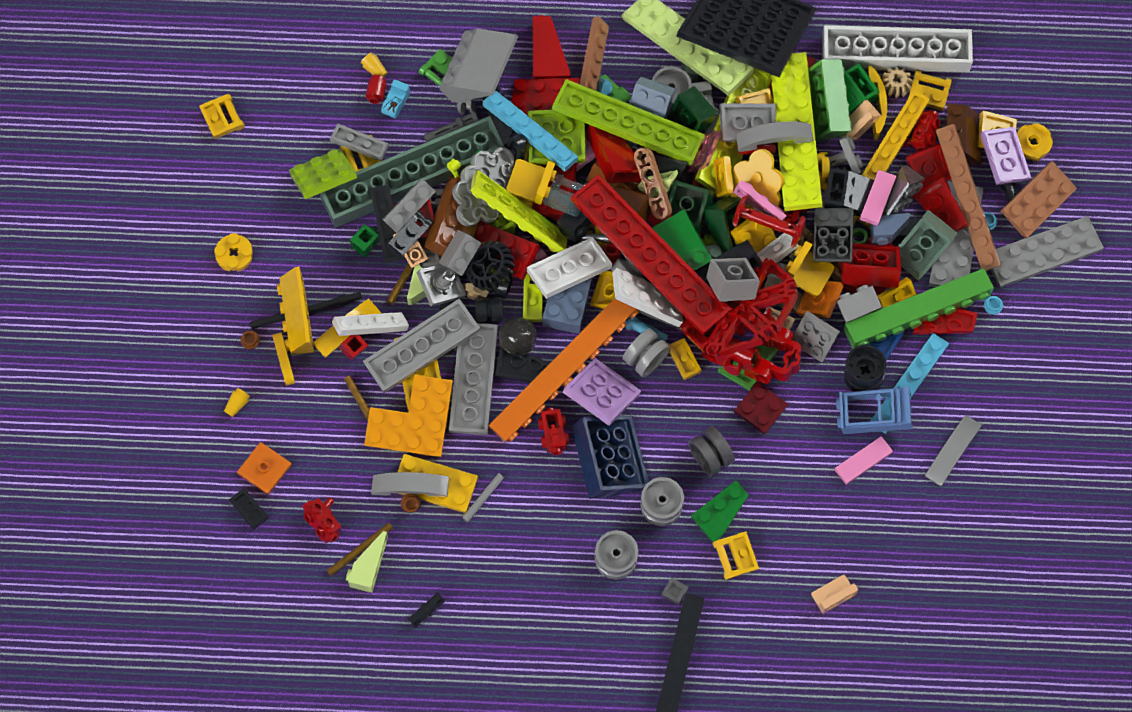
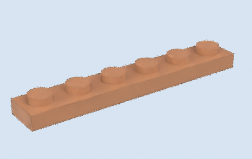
M599 16L592 19L580 85L597 91L609 26Z

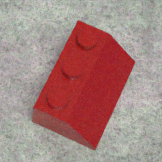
M853 243L852 262H841V284L898 288L901 274L900 247Z

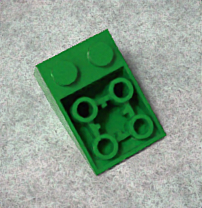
M859 63L846 70L844 82L847 86L846 97L849 103L848 113L850 116L865 100H868L871 104L877 102L880 91Z

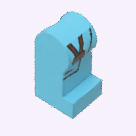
M394 79L387 98L383 103L381 113L397 118L410 95L409 85Z

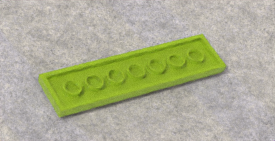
M567 79L552 106L554 111L676 160L689 162L688 164L691 166L705 134Z

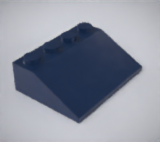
M632 415L619 416L610 426L598 417L581 418L571 426L589 499L608 498L644 489L649 481Z

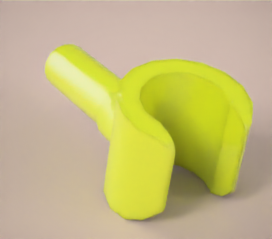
M452 159L447 164V168L453 173L454 178L459 177L457 170L461 167V164L458 160Z

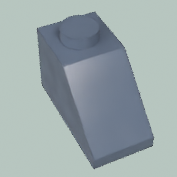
M910 213L885 214L881 216L878 226L870 224L872 244L886 245L892 243L908 225Z

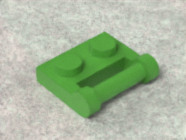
M439 49L420 68L419 74L427 76L438 86H441L442 79L433 73L431 69L434 68L445 76L453 58Z

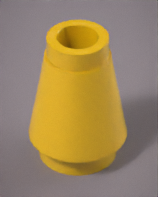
M369 53L361 61L363 68L373 75L385 77L388 74L377 55Z
M239 388L232 391L224 412L234 417L249 402L250 396Z

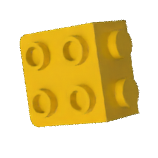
M521 159L516 160L506 190L514 196L541 205L543 197L547 198L551 187H548V183L554 180L556 171L553 168L555 163L548 161L546 168Z
M805 241L803 247L798 246L794 253L796 256L794 262L790 260L785 271L795 280L797 287L818 297L835 267L829 262H813V253L810 252L813 244Z

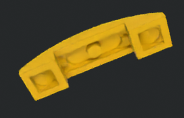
M868 66L866 73L880 91L877 108L881 117L872 125L874 141H878L886 120L887 96L880 76L872 66Z
M367 299L345 316L381 314V312L370 299ZM332 326L314 341L313 345L326 358L350 335L339 336L335 327Z

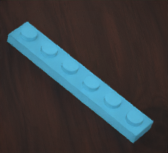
M497 91L483 101V106L507 126L511 127L563 171H566L578 161V156Z
M933 333L894 388L909 386L911 399L949 343ZM886 398L881 405L882 420H892L891 398ZM878 411L870 421H878Z

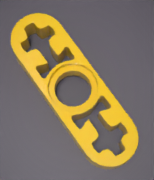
M282 332L272 334L286 386L295 384Z

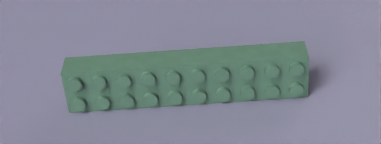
M489 116L356 172V179L320 193V198L336 228L374 212L370 191L372 187L389 184L393 204L400 201L421 178L430 187H434L448 181L449 177H454L453 173L447 168V164L452 159L460 162L461 167L457 170L458 175H460L462 170L470 165L476 149L492 153L500 147H506L503 145L496 127Z

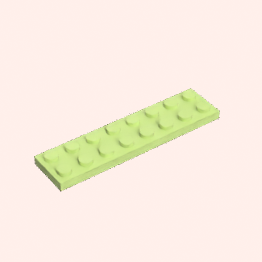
M637 0L622 14L623 20L728 96L754 73V68L677 37V32L685 19L659 0Z

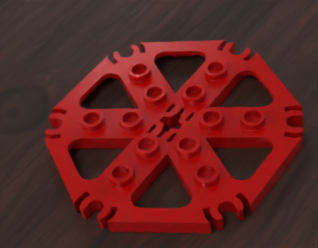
M765 258L763 262L761 261L762 265L754 269L760 280L755 299L725 302L731 308V311L717 323L706 342L696 335L697 329L682 315L683 323L680 325V329L705 355L706 352L708 355H711L714 351L717 357L720 355L723 357L764 344L762 339L765 342L769 341L766 337L768 334L777 335L775 329L780 332L798 298L795 280L771 258L770 261L768 258ZM769 274L776 275L782 281V283L759 290L765 277ZM779 303L785 304L776 321H769L758 311ZM740 323L754 334V337L749 341L729 345Z

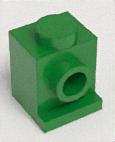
M366 224L350 239L351 247L364 258L380 242L379 232L374 227H368Z

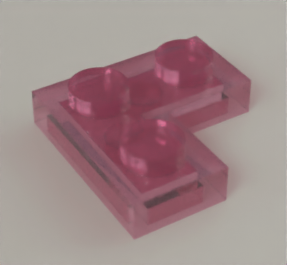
M714 130L704 136L702 150L697 153L692 166H689L687 172L695 175L698 171L708 167L720 138V132Z

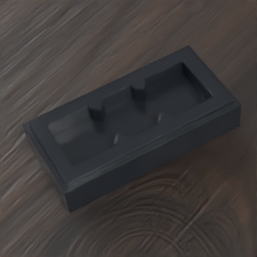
M245 488L229 499V502L253 530L269 519L268 515Z

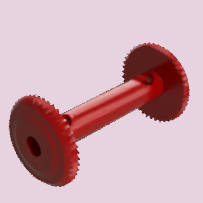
M745 195L741 198L734 215V227L737 228L741 218L793 236L791 248L797 246L805 227L806 219L804 216H801L798 225H794L747 208L748 196Z

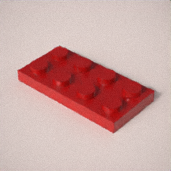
M479 221L474 235V239L481 242L480 247L482 242L488 244L489 240L505 244L512 251L515 258L513 263L516 267L511 269L514 273L511 276L524 281L527 275V267L532 264L540 248L539 245ZM497 254L496 258L501 260V255Z

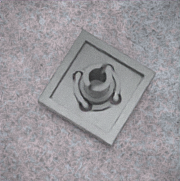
M847 134L841 136L839 141L843 150L829 157L830 167L833 168L847 162L852 172L858 174L861 172L860 167H863L859 154L856 156L853 150L856 147L852 137L848 138Z
M441 264L419 269L416 272L431 307L466 296L458 274Z
M807 311L792 340L801 345V350L823 362L840 331Z

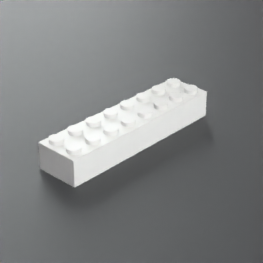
M824 25L822 59H842L844 69H850L859 63L864 70H867L868 66H872L875 70H888L889 68L894 70L897 66L900 71L905 68V71L969 73L973 63L972 30Z

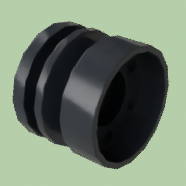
M860 345L852 349L847 356L844 370V381L847 387L853 392L878 390L882 386L886 371V358L878 348L871 345Z

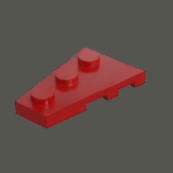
M940 178L912 196L926 211L932 212L954 231L958 232L968 226L946 178Z
M957 308L951 314L946 315L944 313L939 315L934 321L929 322L927 320L922 322L920 326L914 328L912 335L973 333L978 313Z

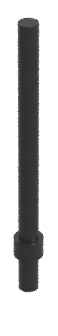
M361 292L349 295L342 294L338 295V298L309 305L308 312L313 313L338 305H348L349 302L362 299ZM285 313L250 322L251 328L255 329L284 321Z

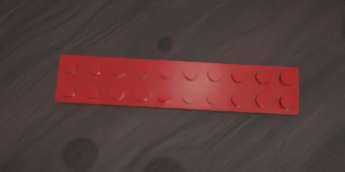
M599 174L571 196L570 200L702 335L731 311V308L724 301L718 300L714 291Z

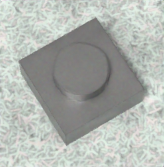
M671 577L661 596L679 605L688 590V586Z

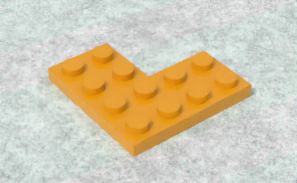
M414 375L408 413L370 407L364 446L441 457L453 380Z

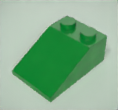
M685 210L652 227L694 271L713 259Z

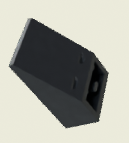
M830 168L824 208H853L854 216L861 217L874 180L851 171Z

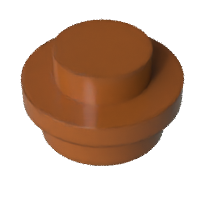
M246 331L241 336V344L246 349H254L260 343L259 335L255 331Z
M406 494L401 499V507L406 512H414L420 506V499L416 494Z

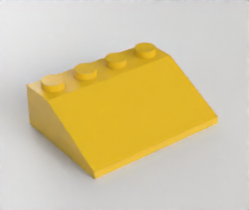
M295 267L279 278L280 284H277L278 295H282L283 302L279 303L281 314L285 313L286 320L282 321L283 331L288 334V339L285 340L286 350L290 351L292 356L314 352L304 279L300 267Z

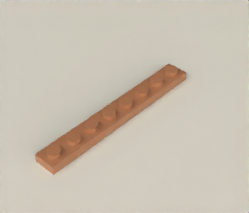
M951 124L936 130L963 215L968 223L967 228L980 268L989 271L1000 267L1001 263L956 126Z

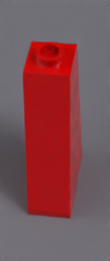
M533 16V79L570 78V71L551 16Z
M589 125L585 134L607 183L641 182L642 180L634 160L635 152L625 140Z

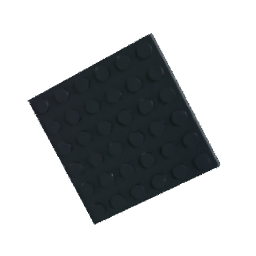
M696 0L679 28L677 37L780 78L817 8L798 0Z

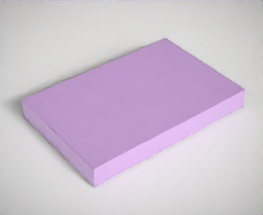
M1015 127L986 130L980 133L996 185L1027 181L1031 178Z

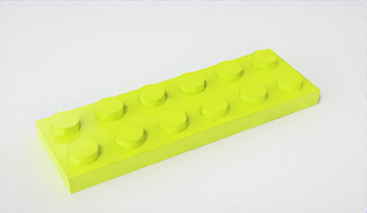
M477 170L473 174L470 191L476 198L483 199L490 208L497 209L507 220H512L518 224L521 230L532 234L535 240L546 244L552 252L559 253L567 249V238L560 233L558 226L509 193L481 171Z

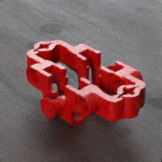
M769 307L758 310L769 321H775V318L770 316L772 310ZM740 323L735 334L744 337L747 328ZM713 327L704 335L697 330L696 335L706 342L713 332ZM782 327L780 332L775 329L777 334L775 336L772 333L771 336L768 334L766 336L769 340L768 342L762 339L763 346L787 351L783 357V368L761 358L758 348L755 347L723 357L721 355L717 357L714 351L711 355H708L707 352L705 355L702 352V356L713 363L724 366L725 371L732 375L738 376L743 369L745 376L761 383L769 384L772 378L785 382L790 379L791 375L799 372L801 345L792 340L794 337L793 332L785 327ZM732 338L729 345H734L741 341Z

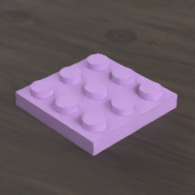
M595 358L564 388L563 393L610 426L640 395L641 390Z

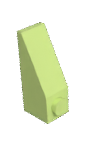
M383 531L353 563L352 569H348L346 580H348L349 587L373 592L388 540L387 532Z

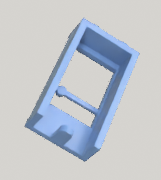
M909 386L839 392V398L836 399L837 410H840V417H837L838 428H841L843 434L913 429L911 422V391ZM882 398H891L892 420H882L881 418ZM876 399L878 401V421L849 423L848 401Z

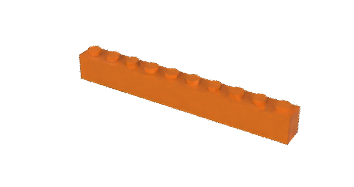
M614 298L489 424V428L503 442L506 443L508 440L512 442L519 435L517 431L521 427L526 428L532 422L531 416L535 412L540 414L546 407L544 403L548 399L552 401L559 394L557 390L562 385L566 387L573 380L571 376L575 372L579 374L587 366L585 362L589 358L593 360L600 353L598 349L602 345L607 346L613 340V333L615 331L621 332L627 325L625 321L629 317L633 319L640 310Z

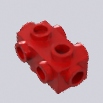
M923 111L915 125L912 138L907 139L903 144L904 148L913 145L918 152L935 145L936 130L940 129L941 122L936 111Z
M547 408L541 411V418H538L539 430L544 432V436L541 437L542 448H546L547 453L551 452V455H560L563 453V450H566V445L569 444L568 433H564L563 429L566 426L565 415H561L560 409ZM550 422L555 423L554 425H551V427L549 426Z
M330 497L324 503L320 498L313 501L309 500L302 507L304 509V519L315 529L317 536L325 543L336 541L339 538L342 527L329 509L334 503V500Z

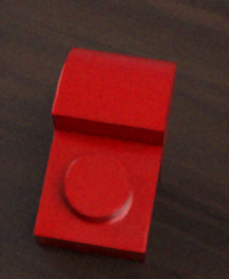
M350 335L341 343L339 350L350 360H353L368 347V344L360 335Z

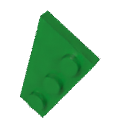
M735 481L692 514L691 518L713 543L722 538L749 495Z

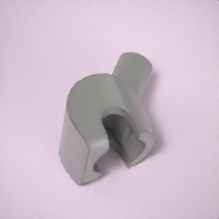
M472 99L456 102L460 114L465 115L466 109L470 110V112L474 110L476 113V105Z

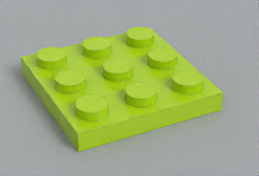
M554 110L528 111V117L578 156V161L575 163L586 162L584 122ZM529 143L530 163L543 165L547 164L548 161L552 162Z
M341 149L331 150L321 157H314L309 162L297 164L292 169H289L290 176L304 199L357 178L355 170Z

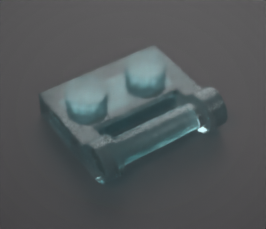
M557 173L551 185L547 198L544 197L543 203L546 206L577 217L580 209L570 200L574 194L559 188L563 185L578 191L584 185L566 179L563 175Z

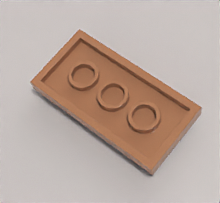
M1051 161L1000 211L1025 239L1077 188L1059 167Z

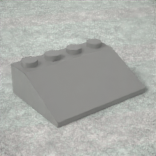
M484 29L464 31L439 89L452 102L493 95L518 36L516 34Z

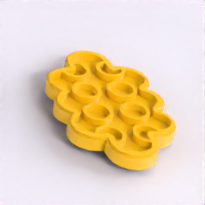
M759 149L751 154L749 160L738 162L733 169L735 180L732 181L734 184L733 192L739 182L743 180L745 183L751 184L756 192L766 196L774 206L779 207L781 205L782 198L779 191L784 185V177L779 170L774 168V158L770 151ZM735 193L730 195L731 197H739ZM748 203L746 204L747 208L755 210Z

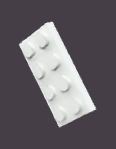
M591 237L528 266L527 273L547 299L611 269L612 263L595 239Z
M619 268L612 272L616 300L677 327L683 323L682 314L652 283Z

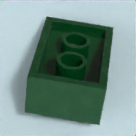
M693 86L678 94L667 120L704 134L713 124L718 112L705 99L703 94Z
M674 180L669 197L672 208L671 215L673 216L685 210L698 234H700L706 220L704 209L711 206L715 191Z
M724 197L704 209L708 229L723 253L737 246L730 231L736 228L733 225V220L741 200L740 197ZM741 218L739 225L747 219Z

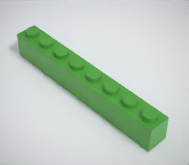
M983 268L845 323L843 330L852 349L860 345H869V343L874 341L881 342L891 334H901L904 332V329L909 327L916 328L927 320L929 322L934 321L939 315L944 313L946 315L951 314L959 307L963 306V308H966L977 300L984 301L991 296L994 287Z

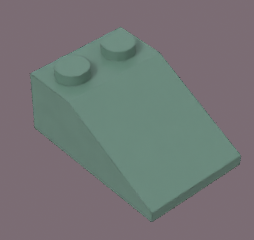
M927 210L898 246L900 247L901 267L919 281L958 233Z

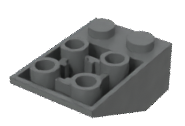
M907 165L902 167L896 175L885 206V211L888 215L898 213V211H902L904 208L907 209L913 202L912 196L915 193H919L924 186L922 182L925 178Z
M815 208L813 262H852L853 208Z

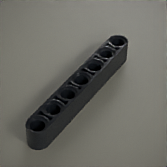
M685 593L656 712H677L704 604V597Z

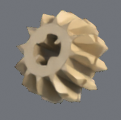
M896 66L894 70L889 68L887 73L884 72L882 82L885 91L889 92V97L893 94L897 99L899 94L904 97L906 92H910L913 80L910 79V73H905V68L900 71Z

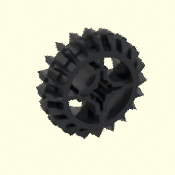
M489 240L488 244L482 242V246H479L465 273L468 276V280L476 288L490 292L493 288L498 290L499 285L504 286V281H510L509 275L514 274L511 269L516 267L513 263L515 258L512 251L499 241L493 242ZM497 254L501 255V260L496 258ZM479 271L483 272L484 277H480Z

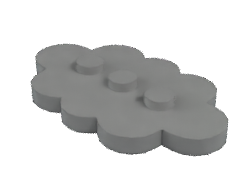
M500 147L492 153L487 151L477 152L471 159V165L462 170L461 181L456 183L452 190L453 197L459 204L456 210V217L462 225L470 227L479 221L490 223L499 217L500 212L497 209L490 208L483 199L476 198L470 189L473 174L477 170L504 189L507 188L513 171L511 169L514 165V156L509 149Z

